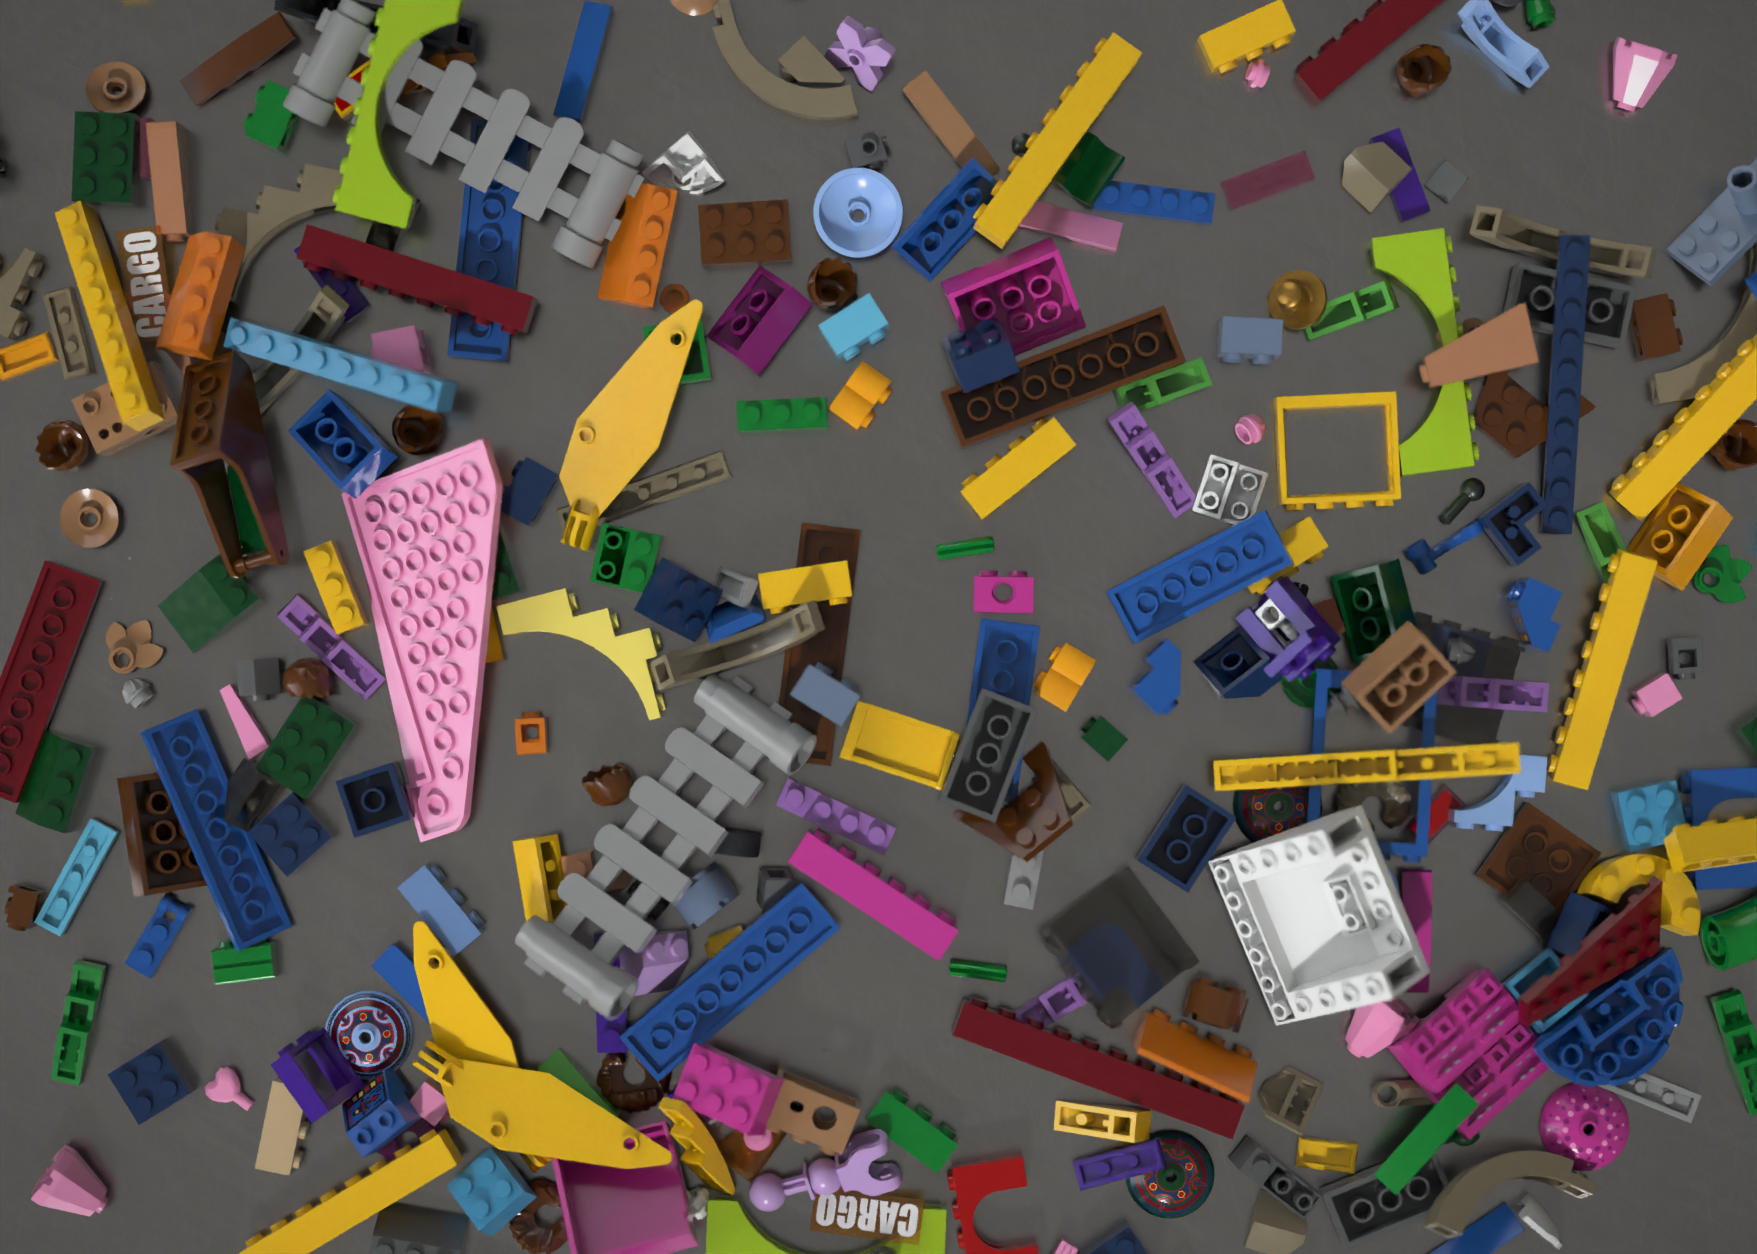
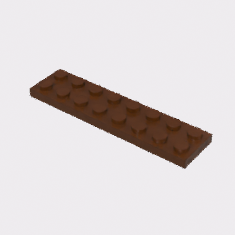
M802 522L796 568L847 560L853 594L861 530ZM847 597V603L830 606L829 600L817 602L825 629L818 632L816 637L785 650L779 705L794 715L790 721L791 723H798L817 737L815 748L806 763L831 766L836 723L790 694L809 664L814 666L818 662L824 664L834 671L831 675L833 678L840 682L842 681L852 597ZM800 605L791 606V610L799 607Z

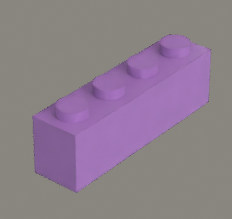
M788 777L776 803V806L882 855L885 854L897 828L895 825L791 777Z

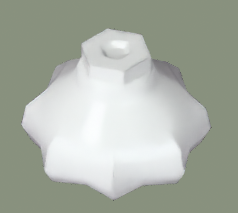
M697 1186L693 1190H686L692 1217L694 1216L698 1220L703 1219L707 1215L708 1189Z

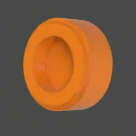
M679 284L667 285L660 294L662 307L671 314L690 302L688 291Z

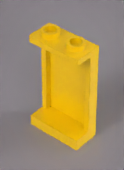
M858 700L840 758L870 766L942 791L950 771L949 767L952 758L955 757L961 742L959 740L960 733Z

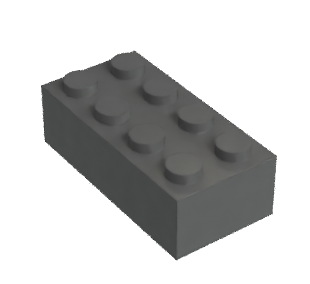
M1521 262L1515 264L1512 269L1503 313L1519 304L1525 303L1531 330L1552 335L1556 270ZM1588 277L1584 342L1617 349L1625 346L1637 287Z
M982 688L938 801L991 822H996L1038 709Z
M1437 1153L1397 1196L1374 1176L1384 1162L1319 1188L1340 1241L1346 1250L1427 1217L1434 1201L1449 1184Z

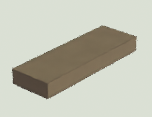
M69 286L42 293L64 380L95 373L73 287Z

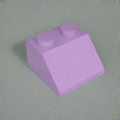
M687 931L656 932L640 955L627 946L624 947L619 954L620 968L638 980L639 986L635 996L674 989L689 962Z

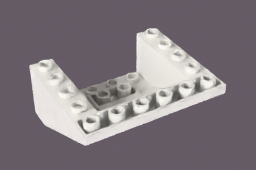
M1362 805L1335 812L1216 856L1208 861L1276 1026L1392 1000L1430 973V969Z

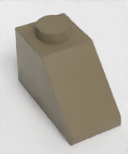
M805 36L799 39L778 59L781 66L778 71L789 83L795 81L799 86L841 87L845 84V78Z

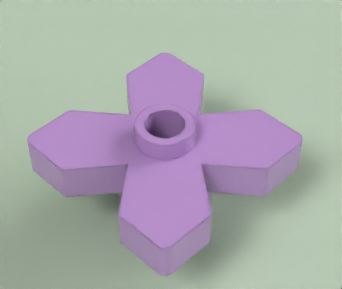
M847 16L836 32L840 41H834L829 46L824 57L837 69L852 66L857 82L869 91H873L883 76L879 66H886L890 62L896 48L884 40L882 33L874 27L863 29L862 24Z

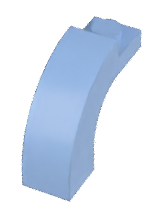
M1469 0L1458 12L1463 21L1461 27L1474 44L1500 69L1530 89L1550 67L1539 49L1517 36L1500 19L1489 0Z

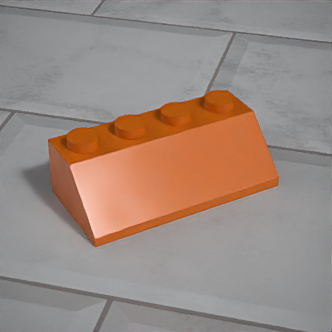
M642 183L635 197L627 194L616 216L622 223L613 240H609L597 298L656 310L680 198L678 190Z
M206 231L189 235L156 348L158 350L212 361L245 251V247L233 237Z

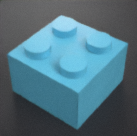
M870 293L818 325L838 360L845 357L846 361L862 352L860 347L870 341L874 345L887 336L886 330L889 329V323Z

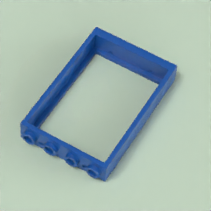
M1317 669L1312 755L1324 754L1328 688H1341V682L1353 671ZM1437 691L1424 702L1422 749L1434 748ZM1432 779L1420 780L1416 844L1377 841L1384 860H1390L1391 855H1403V861L1421 862V857H1427ZM1310 786L1307 823L1320 818L1322 786Z

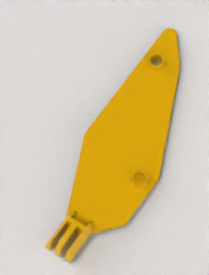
M692 300L660 322L577 419L559 474L571 507L561 543H570V546L580 547L581 550L588 552L599 517L659 448L704 306L701 301ZM680 334L682 340L678 345H676L674 341L676 335Z
M417 921L413 926L414 967L435 1044L457 1059L519 1068L514 1045L508 1033L424 921ZM434 958L438 959L439 964L434 961ZM438 1055L439 1060L444 1063L446 1059ZM519 1153L533 1173L539 1170L540 1167L548 1164L549 1161H552L551 1157Z
M428 1039L424 1045L445 1058L446 1061L443 1063L422 1049L417 1055L439 1069V1072L436 1073L415 1059L411 1064L441 1084L452 1119L499 1150L623 1169L667 1165L672 1161L670 1151L550 1073L457 1059ZM630 1138L635 1141V1147L632 1150L626 1147V1141Z

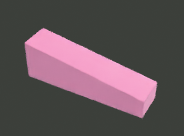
M229 684L220 690L247 757L249 760L266 751L271 743L242 697H239V692L234 684Z

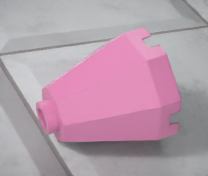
M1617 37L1613 47L1612 99L1619 101L1617 107L1633 112L1636 107L1643 108L1674 67L1677 54Z
M1399 997L1357 1007L1345 1036V1040L1348 1043L1346 1047L1358 1058H1361V1056L1369 1058L1407 1035L1419 1019L1416 1015L1412 1019L1408 1014L1411 1012V1008Z
M65 1144L52 1161L54 1162L52 1165L47 1167L32 1191L31 1200L40 1206L89 1217L94 1212L100 1213L109 1200L105 1196L107 1193L106 1186L80 1154Z

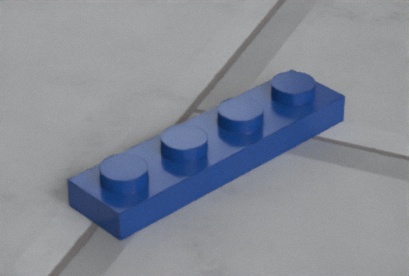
M1110 180L1095 201L1093 210L1212 224L1215 193Z

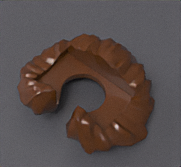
M621 1052L616 1054L608 1053L606 1058L602 1060V1067L597 1074L596 1084L601 1088L603 1096L615 1109L620 1108L622 1111H627L630 1114L633 1112L649 1111L650 1107L657 1106L658 1101L661 1102L664 1094L669 1092L672 1071L657 1082L636 1058V1062L645 1071V1080L641 1085L631 1087L622 1079V1071L626 1064L625 1055Z
M535 1179L529 1182V1187L537 1197L509 1221V1228L512 1232V1237L517 1240V1243L522 1245L523 1250H528L532 1254L543 1252L550 1254L559 1249L568 1240L564 1217H560L549 1228H540L536 1225L535 1214L539 1208L551 1206L562 1209L557 1184L550 1183L544 1179Z

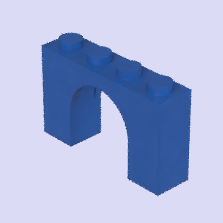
M1757 766L1685 769V776H1681L1680 781L1681 792L1686 794V806L1682 807L1685 823L1690 824L1691 827L1700 826L1701 823L1707 821L1712 809L1722 801L1735 798H1757ZM1757 862L1684 872L1695 890L1757 888Z

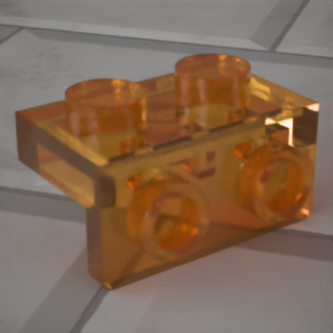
M735 1129L731 1136L721 1143L719 1150L725 1163L744 1179L752 1182L787 1134L783 1130H780V1133L772 1132L773 1139L771 1144L764 1150L755 1151L748 1148L745 1144L744 1133Z

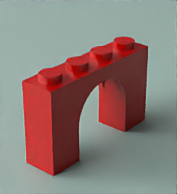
M1022 1152L952 1164V1172L947 1173L949 1190L956 1191L957 1201L952 1202L954 1220L960 1219L962 1231H957L959 1249H965L966 1254H1039L1036 1240L1010 1245H995L983 1239L973 1223L976 1206L985 1196L996 1191L1027 1186Z

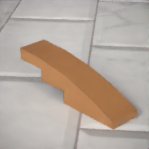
M923 70L901 88L932 132L940 139L961 168L973 157L991 175L1000 170V167L926 70Z

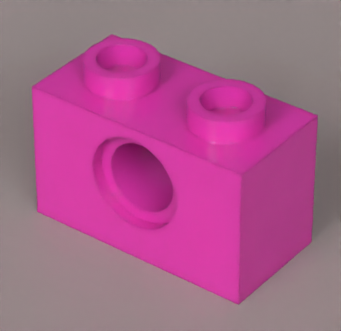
M980 571V576H974L973 612L1033 613L1034 577H1028V571H1010V577H998V571ZM1001 583L1008 584L1012 589V595L1006 601L999 600L995 595V588Z

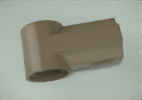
M1414 1079L1380 1080L1373 1084L1370 1090L1371 1100L1376 1105L1384 1108L1432 1104L1429 1096ZM1385 1086H1389L1393 1093L1392 1098L1388 1102H1383L1380 1097V1092Z

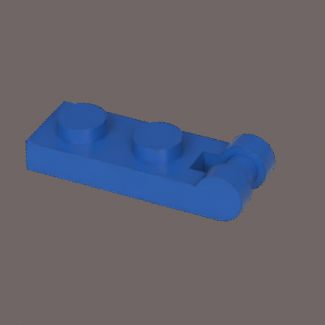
M168 892L161 899L158 908L124 963L149 979L155 974L193 907L186 903L182 905L174 900L175 896ZM168 910L176 914L174 921L165 917Z

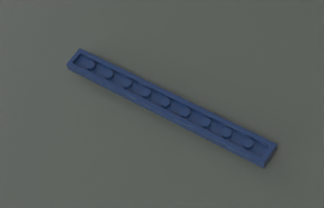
M1559 234L1542 495V499L1548 506L1541 511V533L1572 534L1590 235Z

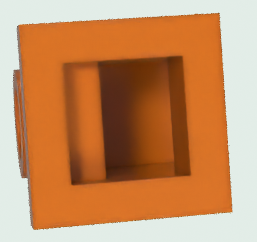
M540 711L522 712V718L515 719L517 755L548 753L547 717H540ZM530 727L537 728L538 735L536 738L529 737L528 729Z

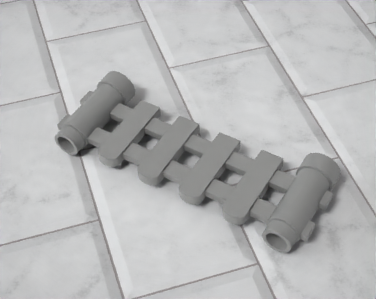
M341 0L337 10L333 9V11H330L326 8L324 9L315 29L322 33L311 55L302 53L293 71V74L299 76L296 84H292L282 104L285 108L317 125L326 127L336 107L334 103L337 97L355 106L357 98L363 96L365 86L348 75L359 53L372 58V56L368 55L371 38H376L377 35L370 32L371 28L369 26L376 14L375 11L354 0ZM420 39L415 42L397 62L386 83L380 107V134L386 123L412 136L405 152L433 165L441 151L466 164L458 180L483 193H487L493 179L519 192L512 208L538 222L541 220L546 208L568 218L565 225L560 226L550 246L568 258L593 268L603 249L602 243L604 239L612 241L622 223L616 216L627 194L635 197L645 178L639 175V170H637L644 154L613 138L606 152L600 154L580 143L585 131L583 126L576 120L562 117L551 128L527 115L531 107V101L522 91L507 89L498 100L473 86L478 74L472 65L464 61L455 60L451 61L446 70L443 71L419 58L424 45ZM408 79L434 91L423 116L397 102ZM462 107L488 120L477 144L451 131ZM354 115L351 121L352 124L356 125L358 115ZM516 135L542 149L530 172L504 159ZM569 163L590 174L579 198L557 187Z
M711 674L701 683L694 696V703L704 709L706 714L694 733L681 727L669 735L665 743V750L674 760L658 782L650 776H642L633 784L629 793L630 799L639 807L624 828L621 830L613 824H608L598 831L594 839V847L603 856L586 879L574 872L562 880L558 888V895L567 905L554 923H547L538 915H534L525 922L516 936L515 944L523 949L528 957L524 962L526 966L542 977L549 972L566 985L562 991L581 1006L586 1000L589 1001L590 1007L608 1020H614L628 1007L639 986L637 979L620 967H613V962L625 946L640 955L657 932L655 928L644 920L659 899L663 897L676 906L693 881L681 873V869L697 848L712 857L726 838L728 832L716 822L732 800L747 809L764 786L762 781L752 775V772L763 757L767 756L770 763L791 776L802 768L815 748L817 737L798 723H791L790 721L794 716L791 712L776 702L770 708L751 695L755 690L754 687L738 676H735L732 681H725L716 674ZM726 729L745 741L732 760L713 748ZM693 773H696L713 785L696 809L677 796ZM658 821L677 833L661 857L642 845ZM623 869L642 882L625 906L606 894ZM587 918L606 931L592 951L573 938Z

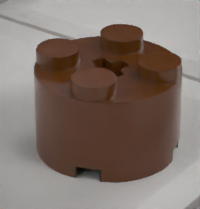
M1202 977L1197 978V982L1192 981L1181 1016L1189 1017L1190 1013H1193L1192 1020L1228 1030L1230 1025H1232L1231 1032L1239 1033L1249 998L1245 997L1247 991L1232 986H1226V989L1222 990L1216 988L1218 982Z

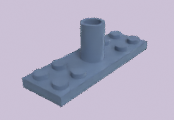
M1757 158L1749 166L1741 165L1732 169L1727 177L1728 187L1666 249L1668 255L1711 287L1757 242Z

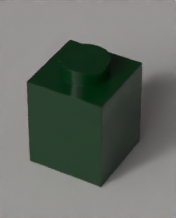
M1101 715L1097 719L1091 716L1081 728L1084 732L1081 738L1108 762L1128 741L1122 733Z

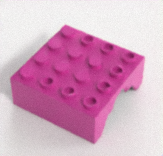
M666 1120L635 1129L671 1152L672 1161L667 1165L623 1169L552 1158L571 1254H669L699 1246L676 1141L669 1134L671 1128ZM632 1138L626 1141L627 1149L632 1150L635 1147V1141Z

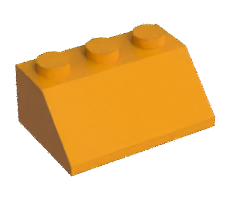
M1678 482L1657 504L1627 550L1657 560L1654 575L1683 591L1733 517L1719 502Z

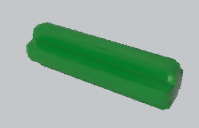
M991 536L936 545L937 557L940 560L989 553L995 549L994 540Z
M952 959L949 964V974L951 976L1004 982L1007 978V967L1005 965Z

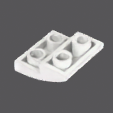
M1211 454L1192 511L1231 525H1236L1257 513L1269 473Z

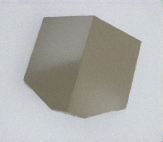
M1383 141L1359 146L1344 161L1342 186L1372 213L1410 173L1412 168Z
M1290 1066L1284 1068L1281 1072L1267 1079L1259 1092L1258 1098L1265 1117L1302 1136L1325 1084Z
M1260 1189L1244 1247L1266 1254H1290L1304 1244L1308 1230L1306 1219L1304 1221L1267 1191Z

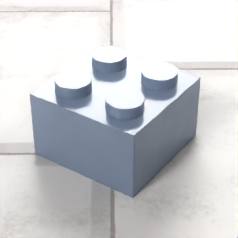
M1223 316L1218 321L1216 357H1223V362L1241 363V361H1244V358L1253 359V364L1271 365L1274 360L1282 355L1284 319Z
M820 662L816 666L809 664L790 695L842 727L861 694L856 692L859 686L846 678H843L841 682L833 678L831 675L834 671Z

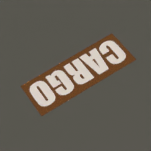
M160 225L115 231L124 296L139 342L156 341L159 338L170 301Z
M839 1189L831 1195L815 1193L816 1199H814L810 1231L919 1245L925 1200L889 1195L869 1196L858 1191L844 1192L843 1189Z

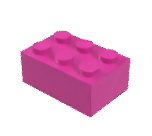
M694 1044L672 1099L684 1101L691 1109L747 1135H763L784 1079L708 1044Z

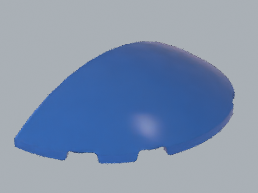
M1668 947L1659 951L1654 956L1645 959L1633 968L1624 971L1610 981L1591 990L1586 998L1545 1030L1532 1047L1543 1063L1553 1072L1571 1080V1082L1589 1087H1595V1085L1618 1086L1638 1078L1651 1069L1670 1047L1668 1039L1673 1028L1679 1026L1684 1004L1679 1000V984L1683 983V977L1673 948Z

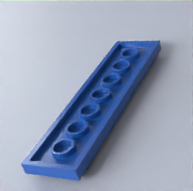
M472 119L470 141L477 144L488 120ZM516 135L504 159L528 171L530 142ZM494 179L487 193H483L465 183L456 272L515 290L523 213L512 207L519 192ZM462 313L461 318L451 315L447 356L508 362L511 334L500 331L502 325L491 322L490 326L487 327L472 322L474 316Z
M195 709L141 732L236 952L292 927L256 842L248 833L250 830L198 710Z
M801 881L620 1034L619 1038L659 1082L689 1057L694 1044H704L836 933L841 926Z

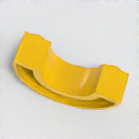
M1633 854L1608 859L1598 864L1587 874L1577 891L1578 895L1600 904H1615L1619 901L1622 893L1631 886L1639 887L1645 891L1649 887L1646 882L1655 876L1662 880L1661 928L1682 936L1698 935L1700 904L1696 891L1684 872L1673 873L1670 861L1662 857L1650 854Z

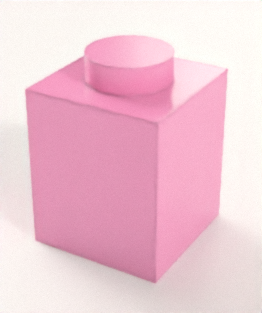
M1659 673L1631 691L1634 696L1631 700L1633 706L1640 715L1644 713L1646 717H1653L1683 699L1668 673Z
M428 1078L410 1102L418 1114L435 1127L440 1121L446 1124L450 1119V1114L442 1087Z

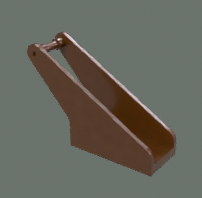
M235 351L213 357L212 361L204 360L186 366L170 465L194 486L227 572L233 579L242 578L246 571H250L252 567L259 565H286L289 561V552L250 366ZM224 460L237 471L268 549L262 554L243 557Z

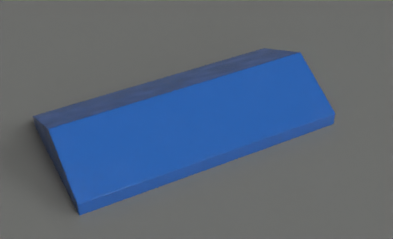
M972 157L893 243L892 247L924 277L931 281L976 232L973 227L977 220L973 216L982 203L988 206L994 197L990 192L998 181Z

